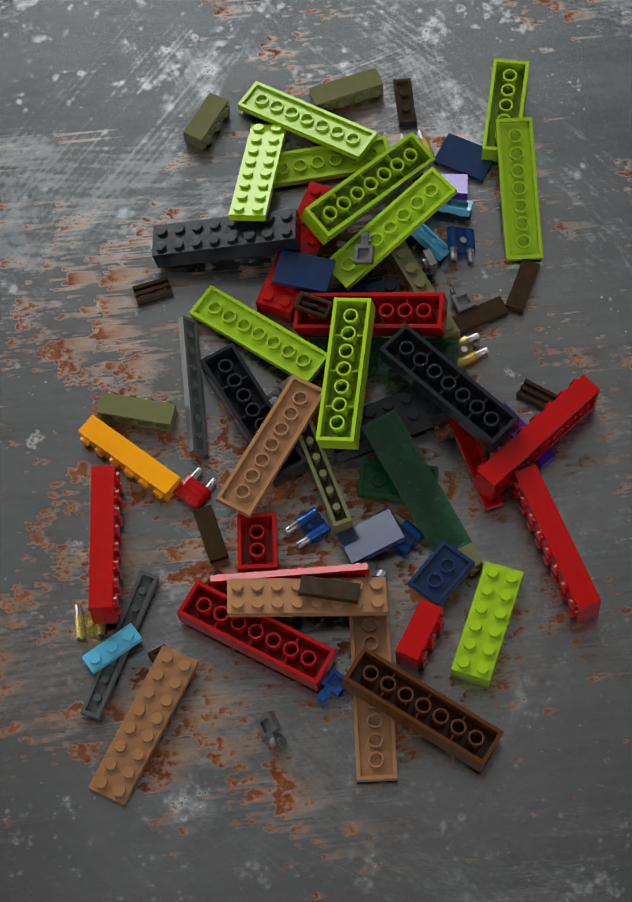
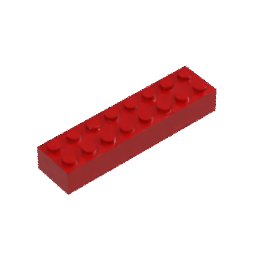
M310 181L297 210L299 216H301L307 206L333 188ZM301 220V250L293 252L321 257L327 243L323 245ZM278 253L258 295L256 307L257 312L292 323L295 316V309L293 307L296 303L297 293L303 290L272 284L280 253Z
M444 292L308 293L334 302V297L371 298L376 307L372 336H393L405 324L410 326L420 336H445L448 300ZM297 293L296 301H297V299H298L300 293ZM306 298L302 299L304 301L316 304L326 309L328 308V306L317 303L315 301ZM301 304L299 305V306H302V307L311 309V310H313V311H316V312L325 314L324 312L315 310V309H313V308H310V307H307V306H304V305H301ZM295 310L293 328L299 336H329L332 314L329 315V321L327 322Z
M582 375L579 379H573L569 384V388L565 391L561 390L553 402H548L540 414L536 413L530 419V423L526 427L524 425L520 427L514 438H508L503 444V448L495 450L486 463L482 462L477 467L474 488L491 503L512 483L514 472L531 466L595 407L600 388L585 375Z
M536 464L514 472L513 488H511L512 495L515 499L518 498L520 512L523 516L526 515L528 519V529L530 532H534L536 536V546L538 549H542L544 553V563L546 566H550L552 570L551 577L554 583H558L560 587L559 594L562 600H566L568 604L567 611L570 617H574L576 623L598 615L601 599Z
M115 465L91 466L89 611L94 624L118 623V616H121V604H119L118 598L122 596L121 586H119V580L122 579V571L119 568V562H122V552L119 550V544H122V533H120L119 527H122L120 510H122L123 504L120 492H123V484L120 481V472H116Z
M199 580L195 581L177 611L179 621L317 692L321 682L327 676L337 658L335 649L272 617H227V595Z

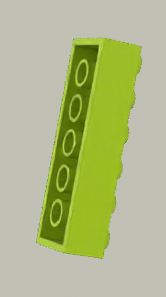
M494 58L482 146L483 160L498 162L495 120L521 118L524 115L529 61Z
M485 561L451 667V677L490 688L523 582L524 572Z

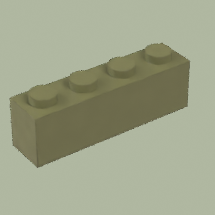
M374 67L310 87V100L313 105L326 111L343 108L346 105L359 103L365 99L375 98L383 94V82L377 68Z
M110 391L108 393L102 392L97 415L102 421L173 432L177 408L176 404L170 401L160 402L152 398L142 399L134 395L124 396Z

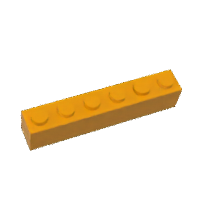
M93 414L78 430L79 440L87 447L90 445L94 448L96 454L100 457L105 456L108 458L111 465H115L116 468L119 466L129 478L134 477L143 488L146 489L148 487L158 499L163 498L168 502L174 495L173 491L181 483L180 477Z

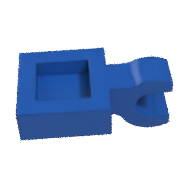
M335 668L321 682L324 689L317 695V701L322 705L328 701L331 694L337 697L344 689L341 687L344 675Z

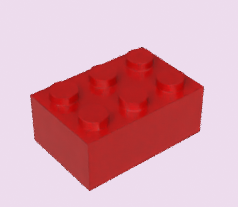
M276 512L253 513L251 518L237 514L238 572L246 573L279 569Z
M421 598L395 650L397 664L417 673L420 667H425L428 657H426L429 650H433L437 641L435 640L437 633L441 634L445 625L442 607Z

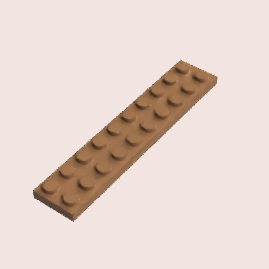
M386 586L387 616H349L351 665L364 646L392 663L388 586ZM353 694L357 782L397 781L395 720Z

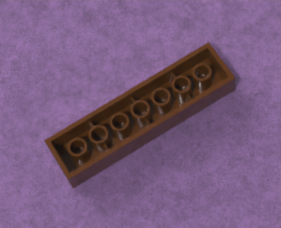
M365 646L342 679V688L481 772L504 731Z

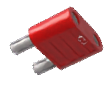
M197 468L191 476L187 475L173 491L177 498L194 510L202 505L211 494V489L217 484V480L214 478L206 486L198 482L196 479L203 472L200 468Z

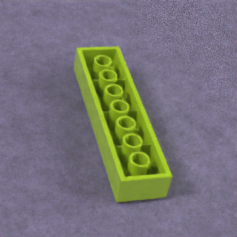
M411 132L307 206L300 218L318 240L325 245L427 171L435 161V158L415 134Z
M334 297L316 441L320 448L358 450L376 309L371 298Z

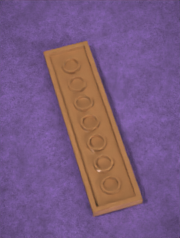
M292 375L217 495L216 502L251 518L321 402L322 388L296 375Z
M386 577L326 578L361 583L358 604L298 596L301 578L227 579V617L387 616Z
M162 645L90 782L89 790L123 806L126 805L199 664L197 660Z

